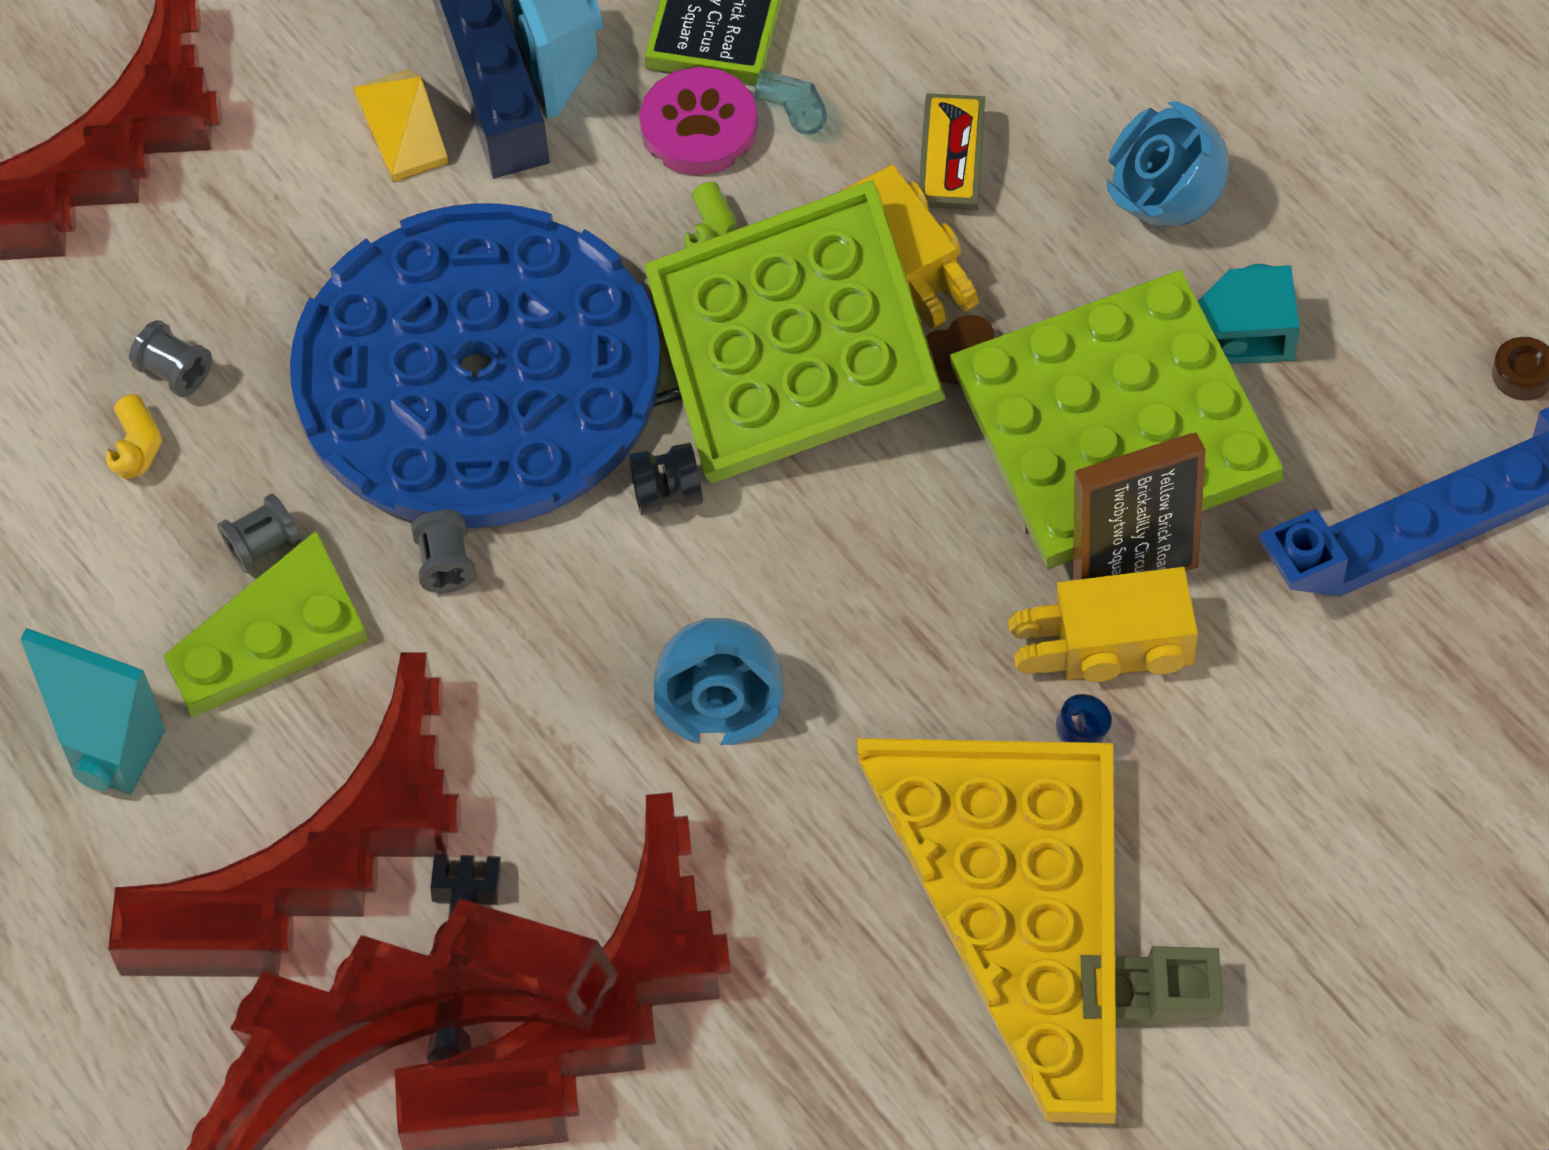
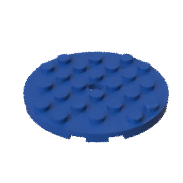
M494 203L453 205L429 210L400 220L401 228L382 236L372 243L367 238L364 239L330 269L331 278L322 287L315 299L309 298L297 323L290 358V378L294 403L305 437L325 468L352 493L385 512L414 521L417 517L427 512L442 509L455 510L463 514L466 528L502 526L549 513L580 497L606 478L625 459L649 421L657 398L661 372L659 335L654 311L642 284L638 285L633 276L622 265L621 256L603 240L586 229L580 233L568 226L554 222L553 216L550 213L523 206ZM485 354L492 361L486 368L478 371V376H472L471 371L465 370L460 366L463 359L469 355Z

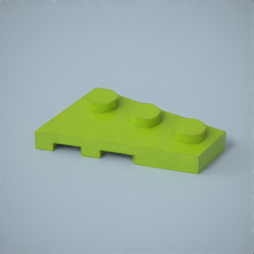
M315 531L163 656L192 718L368 642L365 628L317 531Z

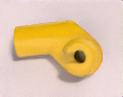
M130 394L119 399L113 408L126 436L123 440L115 442L117 451L108 449L106 452L108 468L123 479L138 478L145 474L162 444V434L142 397L138 394Z

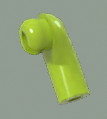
M716 182L702 183L693 190L691 198L703 221L701 224H695L696 232L694 235L686 232L684 236L685 248L738 229V222Z

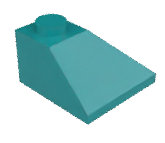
M26 628L20 640L73 776L83 785L97 791L105 792L110 787L131 795L166 731L144 670Z

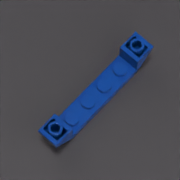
M1549 407L1539 411L1533 437L1329 527L1316 508L1261 532L1259 541L1290 590L1343 596L1549 505Z

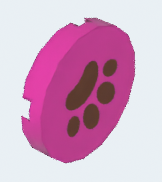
M704 67L678 70L657 81L644 96L639 114L644 147L652 155L653 152L656 157L662 159L663 165L675 172L693 175L720 172L734 165V159L740 156L744 150L746 155L754 145L758 129V113L754 97L743 82L722 70Z

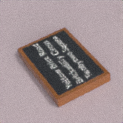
M1197 432L1074 471L1073 580L1185 567L1186 572L1199 567L1206 449Z

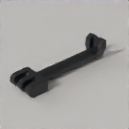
M435 853L430 885L432 902H450L436 1027L429 1036L427 1063L428 1067H442L443 1059H454L455 1068L469 1069L471 1039L469 1034L463 1029L476 905H498L501 856H487L484 867L485 878H474L475 855H461L458 877L448 876L450 872L449 855Z

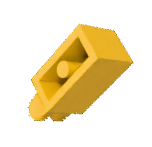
M891 164L842 189L845 190L872 179L874 180L883 202L918 314L929 327L934 329L944 324V321L947 320L943 304L935 296V294L943 290L948 292L964 312L976 307L980 303L974 285L957 263V257L961 255V248L955 233L946 223L939 225L931 215L925 195L916 182H906L896 167Z
M1185 567L1057 582L1055 605L1019 610L1018 612H1013L1010 619H1007L1009 632L1014 635V638L1029 639L1030 637L1059 636V640L1040 642L1039 644L1032 643L1022 648L1019 647V650L1014 654L1015 667L1021 673L1035 674L1037 672L1065 671L1066 680L1084 678L1090 682H1104L1124 673L1149 671L1153 674H1168L1181 669L1183 666L1194 665L1198 631Z

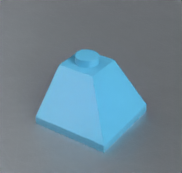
M510 0L514 31L546 117L549 119L559 116L598 55L595 31L603 29V20L597 0Z

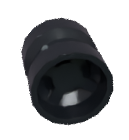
M691 442L674 445L668 453L656 456L649 451L629 454L631 475L641 516L659 513L664 505L678 503L683 507L703 504L701 483ZM658 465H662L668 493L666 495L663 494Z

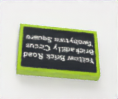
M660 0L645 53L646 69L671 73L694 67L718 69L740 79L744 84L760 86L782 0Z

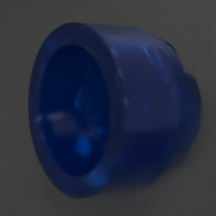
M1077 694L1071 696L1064 702L1057 716V736L1061 742L1102 743L1112 724L1111 713L1100 699L1092 695ZM1071 716L1078 717L1079 731L1075 728Z

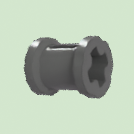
M155 320L148 323L135 338L130 348L129 360L132 367L137 371L144 373L150 371L169 383V389L179 397H187L193 394L206 379L211 368L212 354L202 345H188L172 335L168 324L161 320Z
M274 493L264 497V505L231 523L225 519L217 524L218 531L228 551L245 573L254 569V561L285 543L294 546L301 541L291 516Z
M442 509L427 512L417 517L411 524L414 542L420 546L423 565L419 569L418 577L422 588L434 593H450L470 585L475 579L476 570L473 561L466 556L463 537L467 534V528L463 514L455 510Z

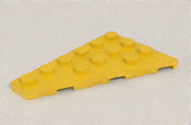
M857 738V762L1045 1121L1115 1124L1114 743ZM1081 955L1101 956V968L1095 969L1097 1005L1101 1006V1019H1083Z

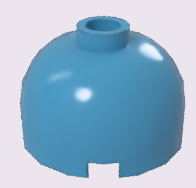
M1178 101L1167 102L1173 108H1166L1156 112L1150 107L1139 113L1122 130L1111 149L1108 160L1115 167L1113 174L1114 184L1107 180V190L1116 205L1132 216L1157 227L1187 225L1203 217L1217 203L1226 187L1230 171L1226 143L1217 129L1194 108Z
M705 618L687 624L665 644L654 672L655 712L668 729L686 740L699 743V733H726L720 745H735L760 736L775 724L779 716V705L783 699L782 669L779 656L766 637L745 622L730 618Z

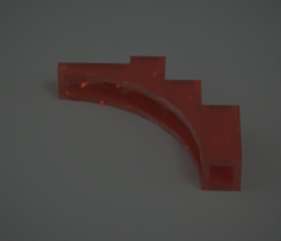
M155 0L154 11L139 49L116 83L85 114L54 136L0 162V260L65 256L66 232H75L76 206L139 203L140 179L149 178V154L211 150L212 126H221L222 109L219 91H209L204 68L199 67L196 44H191V33H200L201 30L198 0Z
M427 652L400 653L392 699L373 743L348 780L309 819L267 848L219 870L169 883L115 887L108 950L120 976L279 977L281 953H291L293 947V916L364 917L365 894L375 893L377 890V857H434L435 853L447 854L449 833H459L461 799L460 794H450L445 770L438 769V735H430L431 716L442 715L443 681L442 677H432Z
M672 792L646 795L645 844L634 890L614 933L578 980L544 1011L497 1040L448 1059L394 1069L397 1128L403 1150H494L569 1142L567 1118L580 1116L576 1077L645 1070L643 1045L656 1044L652 1006L720 999L718 975L731 973L727 933L713 934L711 910H697L694 875L681 876L679 856L692 855L688 815L675 816Z
M459 899L448 921L444 922L437 930L433 941V948L429 955L361 935L349 957L344 959L339 965L334 984L329 992L262 971L251 992L241 1001L236 1018L230 1027L245 1048L240 1057L229 1067L225 1083L207 1115L197 1123L187 1150H262L302 1106L342 1075L393 1047L433 1034L443 1028H459L488 1022H541L588 1032L611 990L618 972L598 940L463 899Z

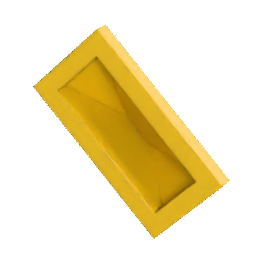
M405 69L353 87L354 95L392 182L448 164V157L420 75L410 69Z

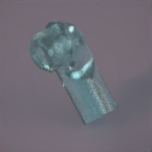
M767 70L760 72L755 86L756 99L782 105L792 127L801 134L811 135L823 128L827 120V109L813 83Z

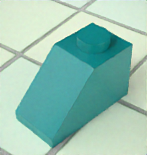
M1252 264L1245 268L1229 269L1198 300L1230 364L1295 361L1300 326L1291 265L1270 266L1267 264Z

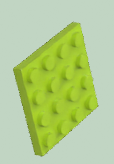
M873 179L644 263L703 472L710 484L946 400L883 202Z
M1181 269L950 355L951 368L1047 570L1073 560L1074 471L1197 432L1206 449L1202 511L1283 481L1284 468Z

